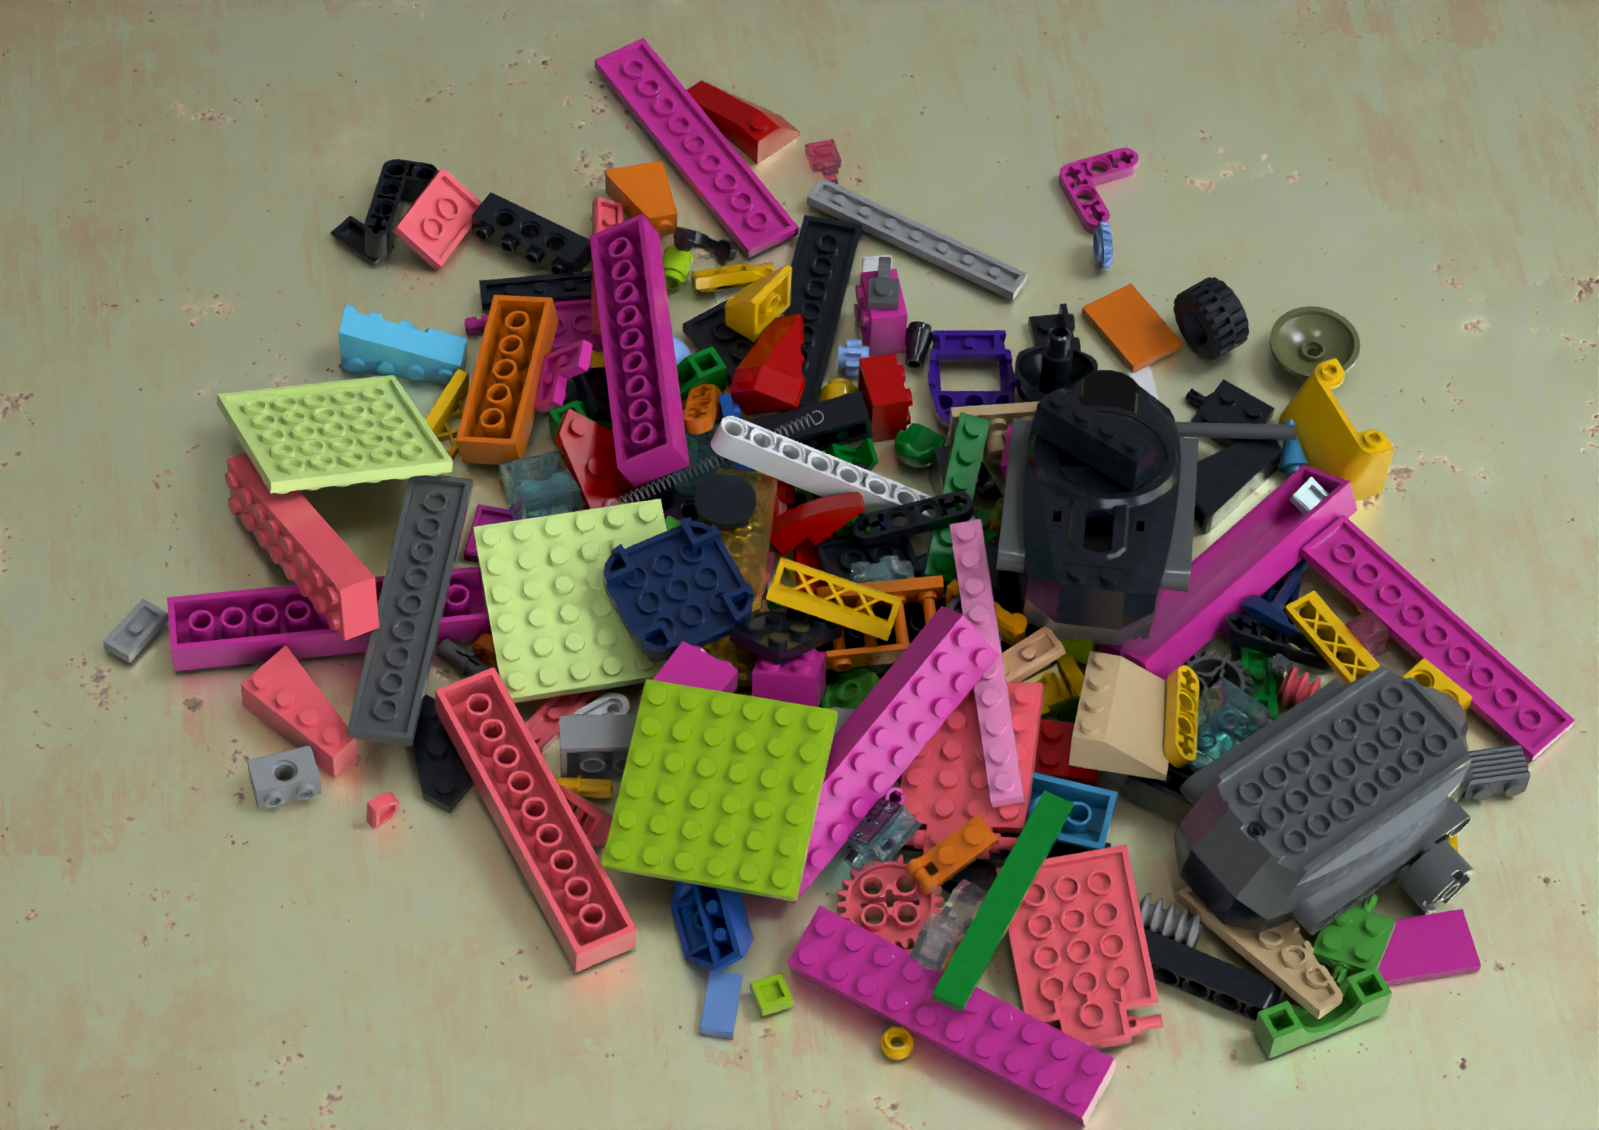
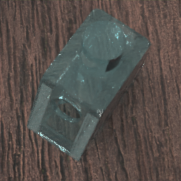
M880 798L847 837L848 840L846 842L852 849L844 859V862L858 872L861 871L869 859L883 864L888 863L920 828L921 824L904 805Z

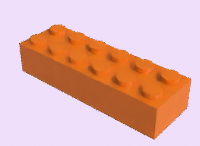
M510 295L493 296L456 437V443L463 463L523 466L536 410L533 408L544 355L551 353L559 322L553 298Z

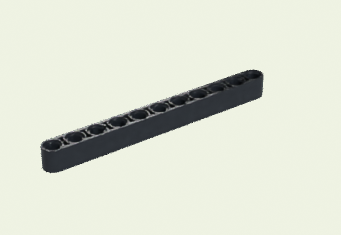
M976 859L942 884L941 887L947 893L980 907L997 877L996 868L998 867ZM1144 928L1154 980L1255 1022L1258 1012L1281 1003L1284 991L1273 981Z

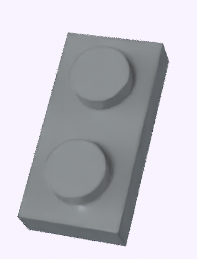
M142 599L103 641L104 649L131 663L169 621L168 613L149 601Z

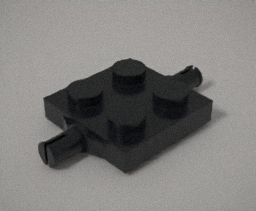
M1224 379L1215 391L1207 397L1191 388L1185 398L1200 407L1191 422L1267 424L1274 415L1275 410L1272 406ZM1209 438L1225 448L1244 440Z

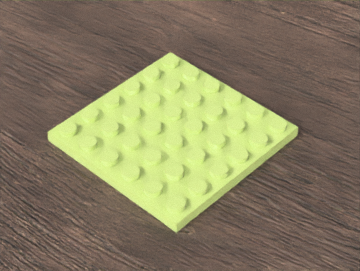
M395 375L217 394V406L270 493L287 494L290 491L304 489L314 491L321 487H347L354 483H378L381 480L388 479L407 480L413 476H438L441 473L452 472L453 460Z
M661 499L473 527L498 674L514 703L645 683L646 679L653 680L668 661L651 662L647 655L643 654L635 646L607 596L603 584V570L606 561L611 555V550L620 544L625 549L667 531Z

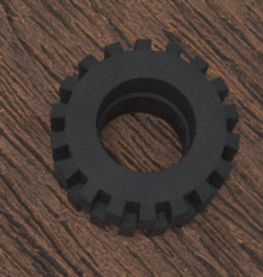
M1208 277L1179 293L1174 299L1173 310L1178 328L1188 345L1201 357L1208 360L1217 359L1240 346L1248 339L1249 323L1246 312L1234 291L1222 280L1219 281L1215 277Z

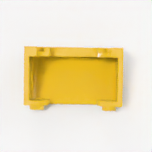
M1333 358L1317 365L1280 414L1278 424L1283 425L1285 420H1295L1297 438L1300 441L1309 466L1350 481L1356 502L1383 492L1394 447L1387 436L1379 430L1356 431L1332 393L1333 389L1342 385L1345 377L1341 364L1337 358Z

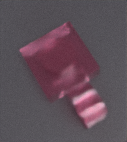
M830 139L805 144V153L812 172L821 171L824 179L838 184L836 174H838V168L841 167V158L834 140Z

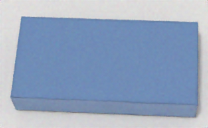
M710 970L700 1024V1034L733 1039L743 975Z

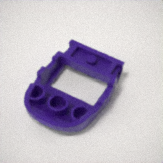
M933 330V346L930 351L928 383L935 417L940 424L949 428L951 407L1015 403V373L1012 366L1010 349H1005L1004 345L1006 338L1005 330ZM999 361L1001 391H941L940 362Z

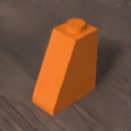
M663 161L605 170L606 194L613 201L623 203V211L630 219L643 214L659 233V236L675 232L678 214Z

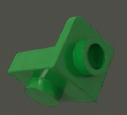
M865 438L857 448L832 443L826 449V454L846 462L866 464L868 471H872L879 462L873 441Z

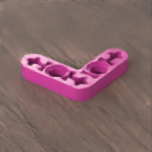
M1130 148L1116 149L1068 163L1060 169L1059 186L1081 225L1088 233L1093 234L1094 228H1097V221L1109 224L1110 219L1109 211L1095 186L1134 175L1137 171L1139 159L1138 154ZM1099 166L1104 168L1106 172L1097 174L1091 168ZM1087 195L1092 200L1084 203L1080 202L1077 197Z

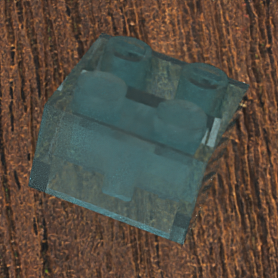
M558 451L499 464L509 511L515 521L579 511L580 488Z
M1221 677L1199 699L1197 750L1214 761L1272 722L1269 708L1224 677Z

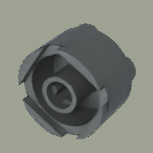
M1430 841L1419 851L1418 854L1421 857L1413 865L1410 863L1405 865L1396 874L1400 881L1399 886L1426 915L1437 910L1433 905L1438 901L1446 904L1455 897L1470 881L1466 874H1474L1475 872L1448 841H1440L1437 844L1434 841Z

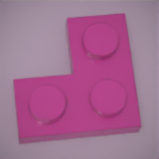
M583 339L544 355L533 409L543 414L563 405L566 397L567 380L588 371L593 344Z

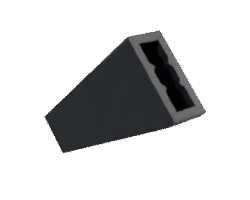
M1244 439L1197 462L1194 522L1204 534L1211 532L1278 470L1282 450L1277 440Z

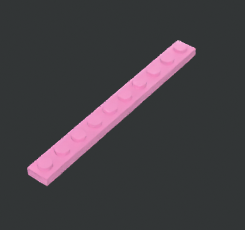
M981 519L950 524L963 615L999 654L997 659L974 685L991 804L995 808L1025 802L983 525Z

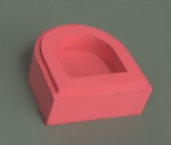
M385 792L367 802V823L372 828H376L390 820L399 810V800L393 793Z

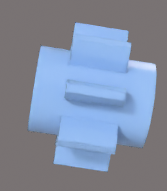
M847 339L846 346L839 345L838 368H845V375L858 376L859 359L869 357V347L861 346V339Z

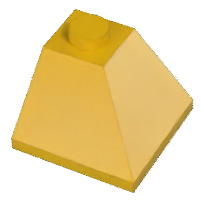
M785 265L744 287L736 296H731L724 307L725 325L755 342L764 333L773 319L779 317L790 306L792 267Z

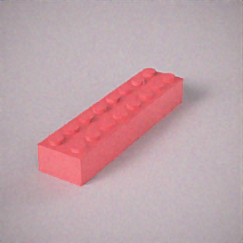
M246 453L226 459L228 472L225 473V480L230 489L231 497L228 498V506L234 516L237 515L242 520L245 529L255 535L260 547H265L270 553L275 564L279 563L284 569L287 578L293 580L298 585L302 596L310 599L315 611L318 614L322 613L327 619L329 627L333 631L336 630L344 640L379 628L375 576L299 490L290 491L287 494L270 493Z

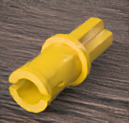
M578 775L577 778L554 777L558 785L567 787L583 798L609 799L613 795V781L610 779L583 778L582 775Z

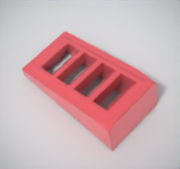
M559 785L566 800H570L569 805L573 813L575 814L577 808H580L576 818L581 827L588 815H590L585 827H582L591 846L603 847L608 840L613 816L567 787Z

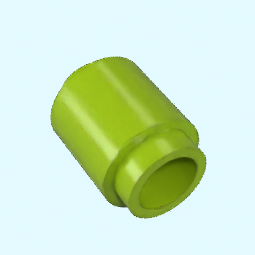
M669 246L664 250L662 256L666 289L678 290L687 280L693 256L690 251L684 252L676 249L675 246Z

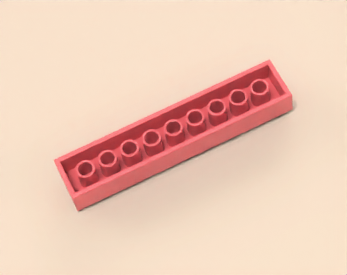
M495 667L435 690V711L575 973L635 948L637 928Z

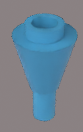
M1285 420L1283 422V425H1296L1295 420ZM1297 433L1296 440L1283 441L1279 471L1286 473L1288 477L1303 465L1309 466L1300 441L1297 438Z

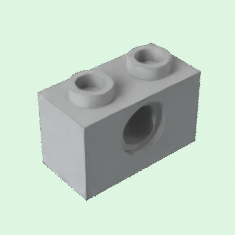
M311 745L247 760L249 779L258 809L266 807L275 808L283 803L295 800H308L322 794L320 775Z

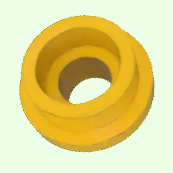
M892 1027L882 1035L880 1048L888 1058L901 1060L907 1058L912 1053L914 1040L906 1029ZM897 1042L900 1043L902 1047H893L891 1044Z

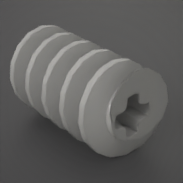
M1148 892L1139 902L1144 928H1150V931L1158 934L1162 933V936L1170 939L1174 938V941L1182 944L1186 943V946L1195 949L1204 924H1199L1200 914L1196 913L1189 920L1187 919L1188 909L1184 908L1177 915L1175 914L1176 904L1173 902L1165 910L1163 909V898L1161 897L1153 905L1151 904V893Z

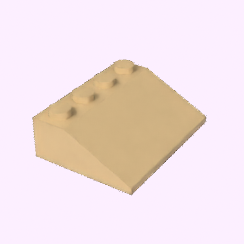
M1090 651L1072 735L1069 765L1166 781L1169 761L1164 753L1167 681L1122 656Z

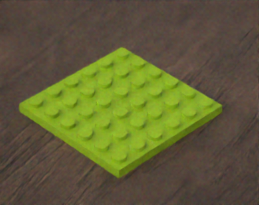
M646 679L602 860L603 868L797 902L839 715L837 710Z

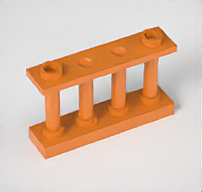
M943 576L858 583L902 598L894 622L897 644L878 646L876 637L863 633L865 647L846 649L842 626L841 637L832 641L833 650L826 651V670L833 669L837 672H843L852 667L895 663L910 645L903 605L917 602L922 604L926 625L936 613L935 602L942 599L944 590ZM835 585L836 588H837V590H840V589L844 588V587ZM830 586L816 587L815 595L823 598L833 593ZM853 590L840 594L845 606L854 608L863 603L858 592ZM865 595L867 600L873 599V597ZM835 597L830 599L831 601L837 602ZM880 600L870 606L874 608L887 605L892 610L893 604ZM863 608V609L860 610V611H863V612L868 613V611L866 610V608Z

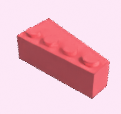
M286 645L240 684L243 706L294 747L300 748L311 745L316 764L332 777L336 778L357 759L356 738L348 737V726Z

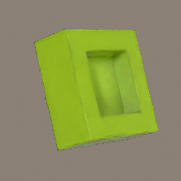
M782 973L750 983V991L762 1017L793 1007L794 1000Z

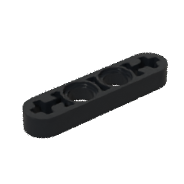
M955 491L861 515L855 520L853 531L861 545L873 546L948 527L950 524L966 522L974 514V505L969 494L963 491ZM962 503L961 511H956V504ZM941 507H946L947 515L943 514ZM927 509L937 511L936 516L931 520L921 519V514ZM896 517H905L907 519L905 525L900 528H893L890 526V523ZM880 522L884 523L886 530L882 531ZM871 526V533L865 534V527Z
M1237 613L1228 615L1221 626L1222 636L1233 644L1272 656H1276L1279 653L1292 662L1323 671L1332 669L1301 632L1297 631L1296 636H1289L1272 629L1255 618ZM1260 634L1267 636L1271 641L1264 639ZM1289 643L1296 645L1300 650L1292 647ZM1337 651L1336 657L1339 659L1340 652Z

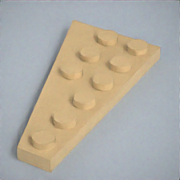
M1189 886L1178 892L1177 902L1184 908H1187L1193 915L1199 913L1202 923L1318 1020L1342 1003V992L1326 967L1320 965L1313 955L1314 949L1309 941H1304L1299 933L1300 927L1295 919L1260 933L1222 924Z

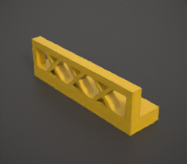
M457 369L425 419L440 442L450 441L451 448L446 450L452 460H454L459 452L456 440H454L459 429L451 431L448 424L450 420L462 418L464 411L462 402L468 395L470 388L469 373Z
M782 557L766 597L769 601L888 641L902 601V598ZM784 568L797 571L802 583L794 587L781 584L780 580ZM804 574L812 576L813 578L807 580ZM821 579L828 582L833 593L823 598L816 596L810 584ZM835 585H838V586H841V587H844V588H842V589H840V590H837V588H836ZM805 587L806 590H807V592L802 591V590H799V589ZM853 590L858 592L863 603L854 608L845 606L840 594ZM865 595L873 597V599L867 600ZM835 597L837 602L831 601L830 599ZM880 600L893 604L889 619L886 620L875 616L870 605ZM863 608H866V610L868 611V613L863 612V611H860V610L863 609Z
M1315 590L1284 607L1283 612L1346 684L1363 678L1380 667L1378 662ZM1337 651L1340 652L1339 660L1336 657Z

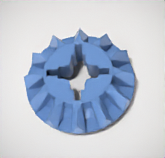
M1098 222L1097 228H1094L1093 231L1094 258L1096 264L1099 263L1101 269H1109L1113 263V237L1107 222Z

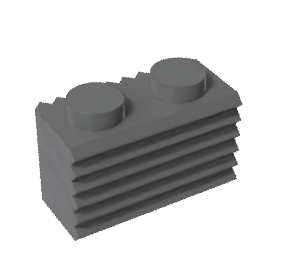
M1520 744L1469 751L1474 776L1463 793L1464 799L1485 800L1493 795L1498 796L1500 794L1515 796L1526 790L1530 779V772Z

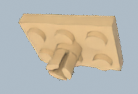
M1039 402L951 407L947 445H952L957 419L961 412L990 420L983 452L988 451L987 456L990 463L1000 465L1008 425L1012 424L1013 418L1033 420Z

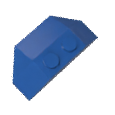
M676 881L670 906L685 960L718 972L744 958L754 938L741 892Z

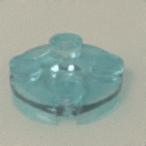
M884 556L879 559L880 563L870 565L869 562L851 564L850 579L855 583L915 578L911 562L899 561L898 556Z

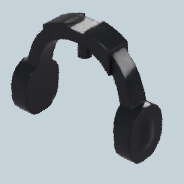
M676 227L673 235L674 246L680 251L689 252L694 243L704 247L705 245L714 250L716 257L725 262L733 261L736 256L737 247L731 241L723 239L716 241L704 233L684 227Z

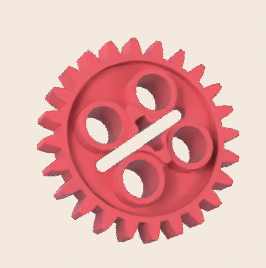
M886 854L885 862L881 863L876 856H873V865L868 866L864 861H861V872L854 869L850 870L852 880L843 879L842 885L844 890L838 891V900L841 901L836 903L837 913H841L839 916L905 950H908V945L920 948V938L929 942L931 940L929 930L938 931V922L936 920L943 919V911L940 908L944 907V900L942 897H939L942 895L941 886L926 896L923 895L918 888L920 884L917 879L910 877L906 872L905 867L908 864H904L903 855L900 854L897 861L892 862L890 855ZM904 886H909L913 888V890L908 893H903L899 891V889ZM870 888L881 890L877 894L866 893ZM893 903V907H887V904ZM905 916L915 918V920L909 923L900 921ZM871 918H879L882 920L880 923L875 925L869 924L867 922Z

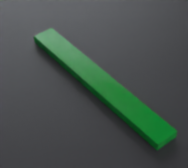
M1044 790L932 993V1000L960 1013L963 1012L1070 816L1074 803Z

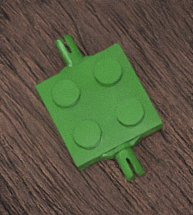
M1374 893L1372 897L1369 895L1363 900L1361 907H1352L1321 929L1314 944L1313 955L1318 962L1327 964L1334 969L1331 977L1338 987L1344 982L1346 974H1357L1375 966L1379 969L1395 930L1396 920L1373 912L1379 899Z

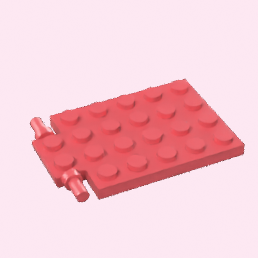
M1007 682L1025 802L992 807L973 687L902 773L900 785L902 791L900 793L905 794V801L896 813L895 823L897 828L916 829L915 833L893 832V845L914 846L915 849H923V854H925L979 813L1000 842L977 859H990L991 853H1000L1001 850H1012L1018 838L1002 837L1001 833L1021 834L1028 821L1045 690L1043 683Z
M1127 844L1046 859L1008 928L1023 1011L1049 1025L1060 1023L1061 1028L1058 1030L1095 1049L1132 1043L1131 1036L1141 1035V1031L1163 1027L1161 1014L1138 1018L1137 1015L1127 1016L1126 1012L1159 1006ZM1002 867L996 868L997 875L999 874Z

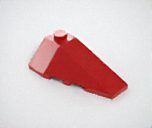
M701 80L687 89L688 93L720 132L756 164H759L800 136V131L781 115Z
M801 314L775 317L736 369L728 393H731L732 399L736 404H739L740 409L746 416L798 408L805 387V377L802 374L804 356L801 354V345L804 343L803 317Z

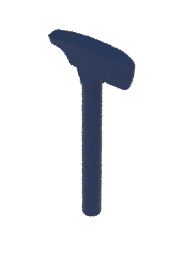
M1305 559L1298 562L1272 602L1269 603L1253 594L1243 602L1242 608L1250 616L1272 629L1289 636H1296L1297 628L1288 621L1287 615L1283 610L1310 564Z

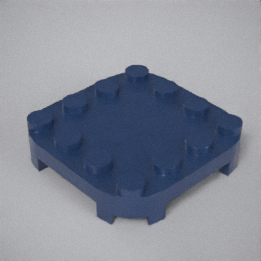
M691 517L679 519L678 526L625 549L620 544L611 550V555L605 563L603 584L606 594L633 643L643 654L647 655L651 662L657 663L662 660H668L682 641L692 646L704 647L729 636L731 629L752 619L754 593L751 583L747 584L721 540V531L714 524L711 527L703 522L691 521Z

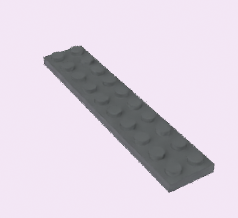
M443 475L413 476L408 480L378 602L379 628L371 631L347 729L349 738L412 746L473 489L472 479Z

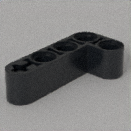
M392 159L384 163L364 223V251L368 256L382 258L390 253L396 235L392 230L401 220L406 200L415 201L438 172L434 165L402 159Z

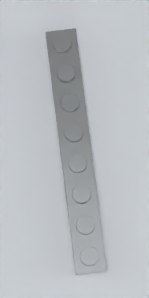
M824 178L819 180L807 196V205L841 221L862 225L863 231L1012 301L1027 281V273Z

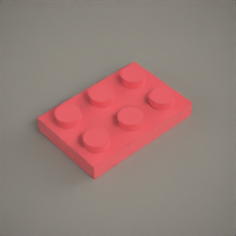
M441 168L397 223L392 232L430 266L438 270L472 227L471 215L482 202L444 168Z

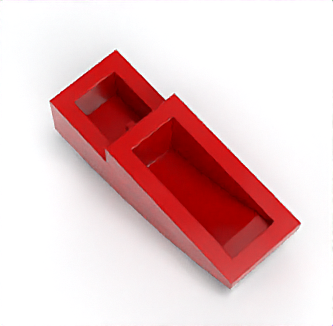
M859 492L844 493L801 504L766 523L767 538L782 555L806 538L816 546L865 511L863 497Z

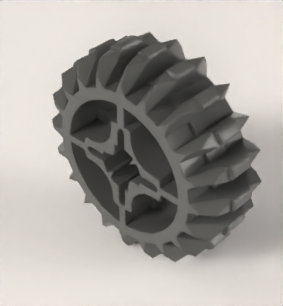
M1204 649L1200 657L1194 654L1189 660H1186L1183 665L1190 667L1199 680L1198 724H1204L1206 731L1210 726H1215L1220 731L1223 728V724L1232 728L1235 725V721L1242 722L1245 717L1246 706H1252L1249 697L1255 696L1253 689L1254 679L1248 677L1250 675L1249 668H1241V660L1232 662L1230 653L1225 657L1219 656L1218 650L1213 655H1208Z

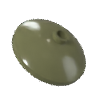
M1300 307L1286 312L1275 322L1270 334V349L1277 363L1292 375L1306 380L1318 364L1333 358H1337L1344 372L1347 373L1355 365L1359 356L1360 339L1354 326L1339 313L1322 307Z

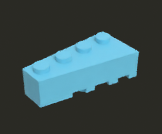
M345 304L339 329L342 370L380 376L395 375V377L414 381L423 380L448 385L457 369L465 371L468 357L467 338L432 328L421 331L412 325L411 322L401 320L400 324L382 320V314L371 311L370 316L355 312L356 307Z

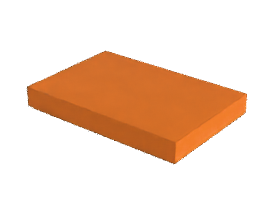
M1132 284L1082 307V315L1132 373L1182 349L1183 342Z

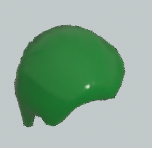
M912 423L905 431L900 430L894 441V449L898 459L906 466L925 468L930 466L934 448L944 446L946 439L923 425Z

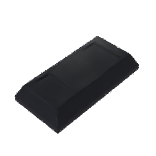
M351 215L330 232L334 238L375 265L382 259L370 257L365 253L364 224Z

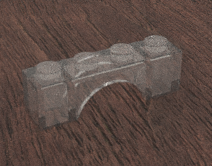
M963 879L953 890L941 914L933 912L924 922L909 957L917 960L919 965L926 969L940 972L956 952L988 891Z

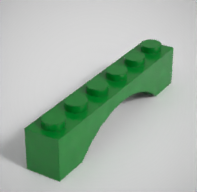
M713 346L686 356L677 365L681 401L688 398L689 391L692 388L703 384H713L721 392L727 388V366ZM576 400L549 411L550 435L555 443L554 437L562 416L569 408L592 420L583 401ZM611 419L592 420L609 430L613 429Z

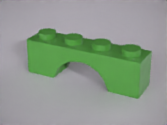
M1375 966L1347 977L1339 986L1343 994L1342 1003L1319 1020L1304 1007L1291 1005L1289 1001L1258 1012L1253 1032L1269 1059L1386 1013L1392 992L1378 968Z

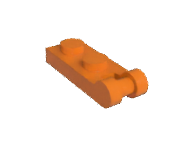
M978 813L924 855L910 862L905 867V870L910 877L917 879L920 884L918 888L926 896L1000 841ZM934 864L939 872L930 876L926 868Z

